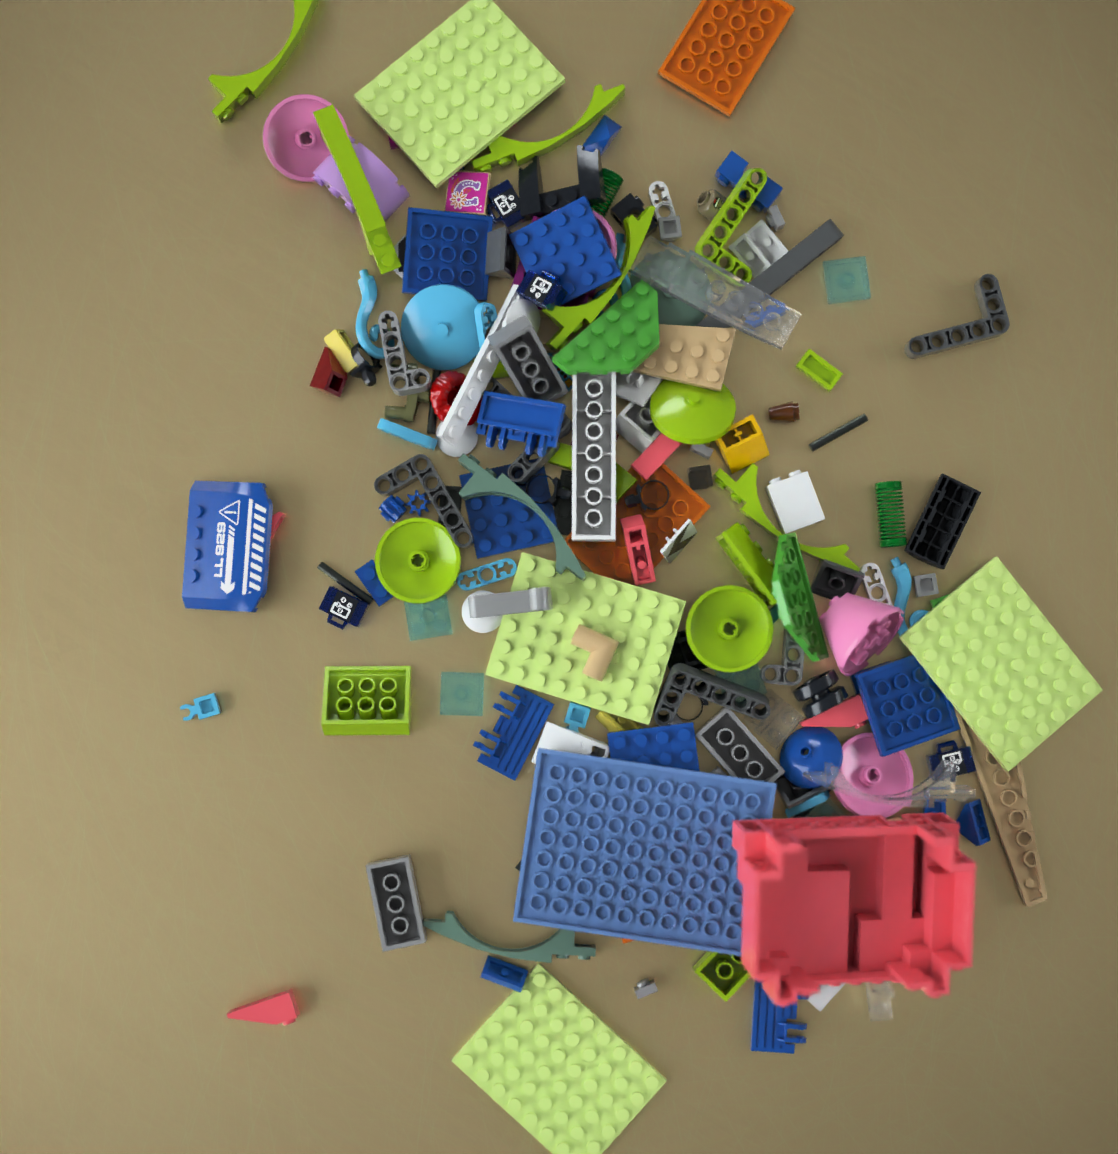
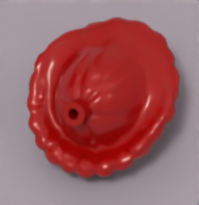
M446 371L441 373L432 383L430 401L432 402L431 405L434 413L440 421L443 422L466 378L465 374L458 373L457 371ZM483 395L467 425L471 426L477 422Z

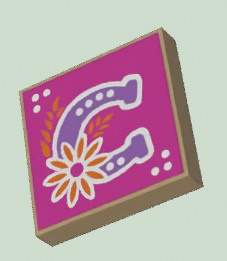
M457 171L448 179L444 211L487 216L491 173Z

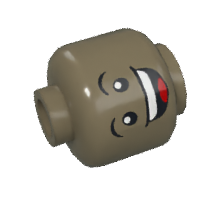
M713 189L704 191L697 200L698 212L712 221L727 198Z

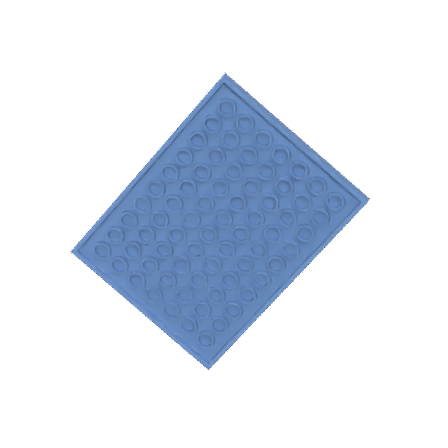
M538 747L513 922L742 956L743 884L737 879L738 852L732 847L733 820L772 819L777 783Z

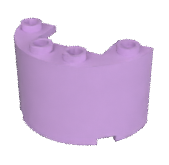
M348 135L383 219L386 221L409 197V193L403 185L399 186L397 184L398 178L378 157L360 142L356 145L354 143L355 139ZM330 154L315 169L312 178L321 187L325 185L329 188L328 190L336 198L340 196L346 202L344 204L345 207L354 213L356 210L349 192Z

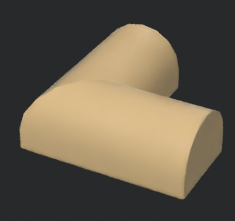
M579 624L571 644L590 652L582 673L602 681L619 641Z

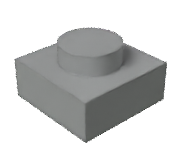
M777 205L768 208L765 218L769 227H773L775 232L783 229L786 223Z
M680 215L658 218L660 241L682 238Z
M709 443L692 444L690 447V451L706 459L710 458L714 449L710 448L711 445Z
M935 573L913 576L916 598L939 594Z
M648 978L637 982V986L634 987L638 999L658 991L654 979L650 981Z

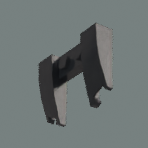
M577 145L579 184L543 193L538 156H534L532 158L533 162L526 168H519L518 187L521 217L526 221L532 220L533 216L544 217L583 196L587 197L590 206L606 202L600 151L598 149H595L594 152L586 151L584 146Z

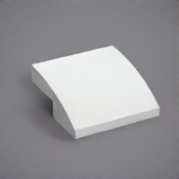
M763 219L729 246L735 256L751 269L754 278L789 252Z

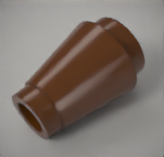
M792 401L769 408V420L784 422L800 420L799 404Z

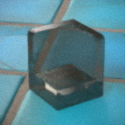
M710 465L688 468L689 487L693 491L713 487Z

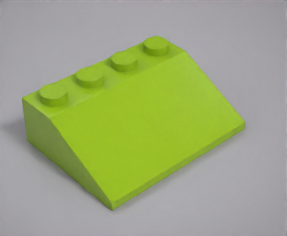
M737 522L715 539L766 606L774 605L777 603L772 593L774 564L769 558L765 559L761 554L763 549L758 542H752L749 538L750 532L747 527Z
M325 666L321 721L324 735H410L411 666Z

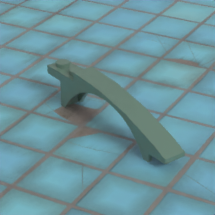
M463 453L458 459L459 464L471 472L473 476L459 492L460 497L466 501L480 496H503L517 500L531 508L545 522L553 537L556 548V572L562 575L568 569L580 580L584 581L586 575L576 556L556 526L532 498L504 473L496 479L497 475L488 467L483 469L479 466L480 461L471 454L466 456Z
M447 911L445 919L425 918L423 921V926L440 935L478 950L513 959L552 963V954H555L556 958L567 959L569 955H574L582 960H590L591 956L595 957L596 954L595 944L574 943L575 931L559 929L551 937L538 944L524 948L509 949L490 945L473 936L460 923L453 911Z

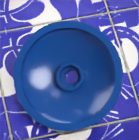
M803 727L796 730L786 739L780 752V766L785 771L783 773L784 776L795 786L805 789L819 788L829 783L839 772L843 761V750L840 741L830 730L824 727ZM805 750H809L807 755H804Z

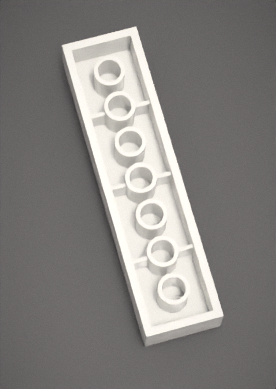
M577 372V375L572 376V542H615L616 372L590 375V372Z

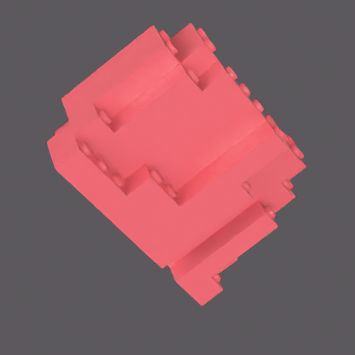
M943 812L902 814L901 820H887L882 815L733 820L732 847L738 852L737 879L743 884L741 963L753 979L763 981V989L772 1001L779 1006L797 1003V994L811 996L812 993H819V986L823 984L840 986L842 983L861 985L862 982L882 984L883 981L902 983L909 990H919L921 988L929 997L933 998L949 995L950 969L961 971L964 968L972 967L976 862L959 850L960 824Z

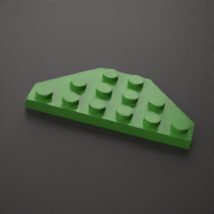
M641 279L554 355L552 362L567 375H577V372H590V375L608 374V372L630 374L654 353L660 345L657 291Z
M796 532L780 535L772 577V593L778 604V616L782 620L783 626L812 662L828 658L829 654Z

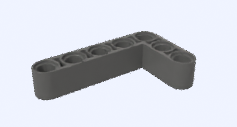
M985 274L974 285L983 319L913 337L905 345V354L909 358L917 359L996 338L1009 329L1010 322L997 278L992 274ZM982 281H987L990 284V290L983 288ZM988 301L995 303L996 310H991L988 307ZM994 321H997L1001 324V331H998L994 328ZM973 327H978L981 330V336L974 334ZM953 332L960 334L961 341L958 342L953 339ZM932 338L940 340V347L933 345ZM917 343L920 346V352H914L911 344Z
M491 377L489 383L492 382L493 387L488 390L489 392L512 395L494 377ZM538 436L533 454H538V445L540 441V437ZM559 440L556 448L548 447L546 455L544 457L539 456L535 463L529 462L531 455L526 454L524 450L509 466L508 477L517 485H525L559 450ZM522 469L524 471L523 476L516 479V471Z
M415 455L375 480V490L380 495L386 497L419 480L454 543L462 549L470 548L473 545V533L434 464L426 455ZM420 460L427 461V467L424 470L417 469V463ZM407 470L409 473L408 478L400 481L399 473ZM436 478L438 480L437 486L433 489L428 488V480ZM383 481L390 482V488L387 491H381L380 489ZM442 496L448 498V504L445 507L438 506V499ZM451 515H458V523L454 526L449 525V517ZM462 533L469 535V541L466 544L459 543V536Z
M677 663L671 668L654 708V719L660 726L671 724L686 692L758 720L768 718L771 709L768 697L762 693L689 665ZM680 673L686 675L682 679L675 677L677 674ZM698 681L705 682V685L703 686H697L695 684ZM718 689H724V690H726V691H725L724 693H722V694H717V693H716V690H718ZM670 692H675L677 694L675 697L667 696V694ZM737 697H744V698H745V700L740 701V702H739V701H736L735 699H736ZM759 704L765 705L762 709L755 708ZM660 711L669 712L667 715L659 714Z

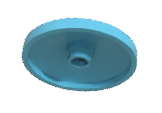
M449 284L432 285L419 291L408 302L401 319V334L409 353L421 364L436 370H453L469 363L480 351L474 314L479 302L466 290Z

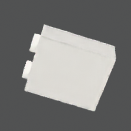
M801 470L788 474L789 478L781 480V477L768 481L770 485L765 487L783 535L825 519L808 471L801 473Z

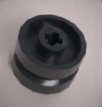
M834 669L810 678L792 691L799 702L811 698L802 707L806 718L814 717L830 709L849 696L844 686H836L829 689L839 680Z

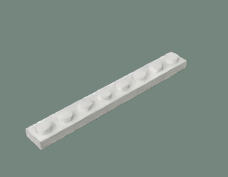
M513 284L487 337L503 328L502 323L505 320L506 313L515 299H531L524 295L525 290L519 285ZM487 337L437 433L438 437L453 446H457L500 361Z

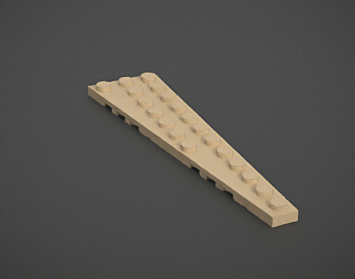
M540 317L541 321L537 336L547 353L557 354L561 349L551 350L546 343L560 328L550 318ZM582 321L583 326L575 334L572 332L567 337L569 340L567 344L590 324H585ZM659 324V348L633 372L721 392L736 329ZM490 327L487 329L486 337L491 329Z
M954 707L962 738L1024 905L1030 907L1046 901V889L1040 868L1039 854L1035 844V833L1031 824V813L1026 798L1027 793L1021 762L1009 772L1005 771Z

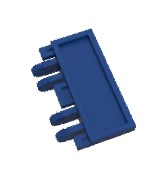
M484 391L477 419L476 434L486 436L489 426L486 446L492 448L495 444L498 430H501L498 448L505 450L508 440L525 442L528 433L525 453L529 455L533 454L538 436L540 437L538 456L544 457L548 447H557L566 405Z
M518 685L515 686L512 693L521 697L520 700L502 691L499 694L501 698L517 704L513 712L499 703H495L493 708L510 716V719L500 715L493 729V732L501 735L500 738L482 729L479 733L482 737L497 743L494 750L481 742L475 741L473 744L476 748L491 755L488 757L481 753L477 760L479 763L514 781L554 706L553 703Z
M754 980L751 1051L794 1054L795 1044L793 1043H806V1037L787 1035V1029H807L806 1023L787 1021V1019L797 1018V1003H790L788 1006L775 1004L763 989V981ZM797 994V999L808 1000L809 996Z

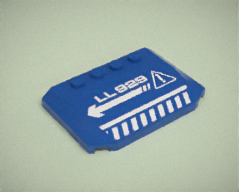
M195 481L192 485L189 495L182 599L185 608L240 612L257 611L258 608L256 607L260 599L264 598L267 592L273 503L267 496L266 484L255 482Z

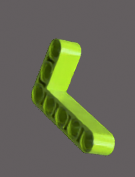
M750 168L744 172L695 246V254L698 258L737 284L748 283L752 278V271L747 265L723 249V246L767 182V174L761 168ZM754 172H756L759 176V180L756 184H754L751 180V176ZM742 190H744L747 194V198L744 202H742L739 198V194ZM730 208L735 212L734 218L731 220L727 217V212ZM718 226L723 230L719 238L715 236V229ZM706 244L711 248L707 256L703 254V247ZM725 256L727 265L722 268L719 263L720 259ZM739 269H742L744 276L738 280L736 273Z

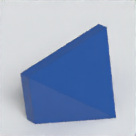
M604 115L582 145L585 147L584 150L594 152L595 149H598L600 156H602L622 127Z
M976 799L965 804L956 820L960 824L959 833L975 846L991 841L981 800Z

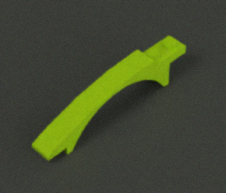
M294 0L295 15L291 34L283 49L271 62L248 74L238 76L212 74L208 78L211 85L225 97L212 110L216 119L221 123L224 120H229L233 116L234 110L248 100L250 93L256 99L281 71L300 42L319 0Z
M601 84L596 85L593 97L584 115L573 127L559 136L539 142H521L499 136L488 146L490 154L472 160L474 171L490 172L496 166L504 167L511 164L514 159L519 167L532 161L534 156L541 157L582 133L610 110L625 95L624 84L606 91L603 90Z
M334 105L314 111L313 115L320 129L321 137L329 149L351 197L369 254L374 256L381 275L402 267L373 192Z
M653 205L646 207L637 218L630 215L623 220L626 245L624 259L620 268L622 276L614 279L601 295L588 303L573 307L549 305L541 310L560 328L546 343L551 350L562 349L569 341L567 337L572 332L575 334L583 326L582 321L585 324H591L616 293L634 263L649 229L655 211Z
M752 463L737 481H734L719 468L713 475L715 478L714 483L722 490L726 488L730 491V497L738 504L742 502L744 504L739 510L743 515L765 532L779 539V536L783 534L769 521L758 498L756 486L758 467ZM799 543L801 553L819 561L826 559L856 571L860 570L856 564L844 555L849 550L846 544L818 548Z

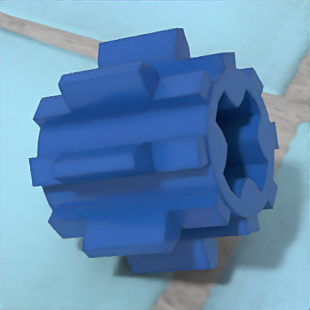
M416 490L414 496L407 495L410 502L405 503V506L411 507L410 514L416 511L419 517H421L422 511L430 512L427 505L432 502L431 500H426V492L420 495L418 490ZM417 498L424 502V504L420 505L419 509L413 505Z
M390 495L379 507L382 511L381 515L388 522L391 520L393 523L398 521L407 511V508L404 507L405 502L398 496L395 498L393 495Z

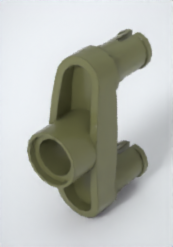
M408 363L407 365L408 370L418 369L417 363ZM391 364L393 368L400 366V364ZM420 377L416 380L417 384H420ZM431 387L428 391L407 395V403L404 407L385 406V418L404 419V422H413L417 414L419 402L430 403Z

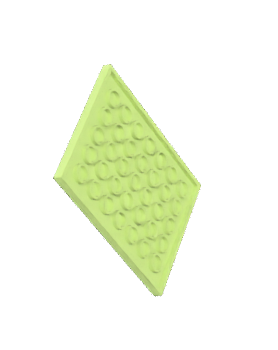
M470 0L359 90L354 97L428 180L438 188L563 85L565 78L492 0Z
M522 552L510 592L550 587L553 609L503 615L485 675L650 725L687 601L588 571H584L586 575L584 581L580 580L568 569L560 575L555 569L556 562ZM579 624L619 641L602 681L582 673L590 652L571 644Z
M997 556L993 557L899 636L900 640L1007 772L1103 690Z
M540 963L527 975L521 993L514 990L452 1058V1062L552 1154H602L667 1082L666 1078Z

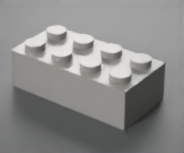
M525 315L487 337L521 397L552 402L569 392Z
M723 707L695 732V737L730 776L774 782L785 772L729 708Z
M411 855L369 862L366 865V871L383 952L426 943L427 934L425 926H423L424 919Z

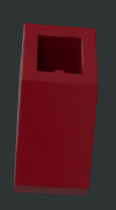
M325 347L310 387L325 394L340 397L348 376L328 347Z

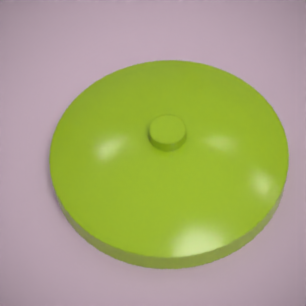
M665 379L658 385L650 400V416L656 428L668 438L685 444H706L721 438L730 430L736 413L734 397L724 384L722 385L721 392Z
M409 518L396 523L382 536L375 554V568L381 584L394 597L414 604L428 603L441 598L455 584L461 569V552L448 530L440 523L427 518Z
M719 586L704 593L691 607L686 621L687 641L697 659L709 668L721 672L742 671L759 662L768 651L773 637L772 616L764 601L754 592L740 586Z

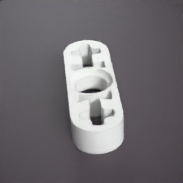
M661 181L653 182L649 187L648 195L651 205L655 207L654 215L657 221L661 217L658 210L663 206L670 209L669 216H676L666 184ZM655 187L663 190L661 193L662 202H659L657 194H653ZM677 239L664 240V241H666V242H674V241H676Z
M874 563L864 564L860 572L865 574L867 567L871 570L874 569L873 579L874 581L879 580V583L868 586L867 582H872L870 576H864L862 583L868 599L878 602L886 600L887 603L885 604L892 605L880 568ZM874 587L882 589L883 595L880 599H875L871 595Z

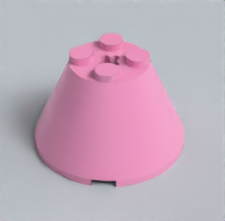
M847 592L840 598L835 596L829 602L830 608L827 612L819 617L820 624L840 672L844 676H851L869 665L867 660L872 655H879L888 646L904 621V618L901 616V613L904 614V611L898 607Z

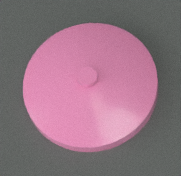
M310 94L294 95L282 100L269 113L263 128V146L269 161L286 177L302 182L315 181L312 178L314 176L313 172L331 154L321 137L320 129L313 115L314 111L332 105L327 100ZM335 107V110L348 135V129L345 120Z
M872 732L855 735L842 743V765L837 775L831 780L833 790L840 803L856 816L882 815L886 818L901 810L907 803L913 788V770L905 751L901 750L881 757Z

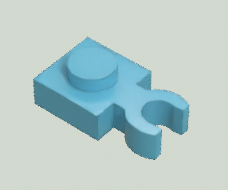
M216 693L193 699L194 706L185 704L180 707V710L186 708L190 710V715L184 717V721L192 720L196 714H198L199 720L221 714Z
M570 701L564 723L569 724L566 728L578 733V727L585 729L591 707Z

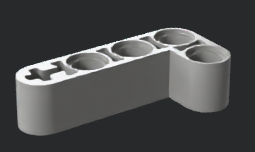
M390 310L383 311L378 317L389 384L393 392L398 396H406L428 391L432 385L429 373L423 368L408 370L400 323L396 314ZM391 319V328L393 331H389L386 325L387 320ZM392 339L398 340V343H397L396 346H394V347H389V346H387V344H388V342H389L390 340H392ZM394 360L402 361L399 367H391ZM425 376L427 380L424 384H417V378ZM404 380L406 384L403 388H395L396 382Z
M550 587L468 597L470 618L553 609Z
M785 627L781 665H765L760 669L759 675L761 680L768 684L793 686L799 684L803 677L804 651L795 639L790 636ZM792 648L798 651V658L794 661L788 657V652ZM768 668H772L775 671V677L772 680H768L765 677V671ZM789 670H794L797 674L793 682L788 681L786 678Z

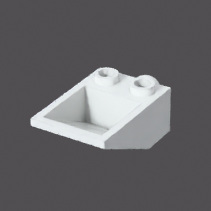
M547 721L531 762L536 764L538 747L607 758L609 745L603 741Z

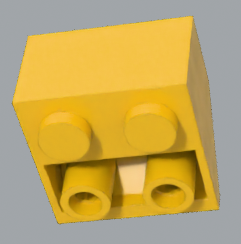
M753 414L733 424L724 436L715 440L731 474L770 455L763 433Z

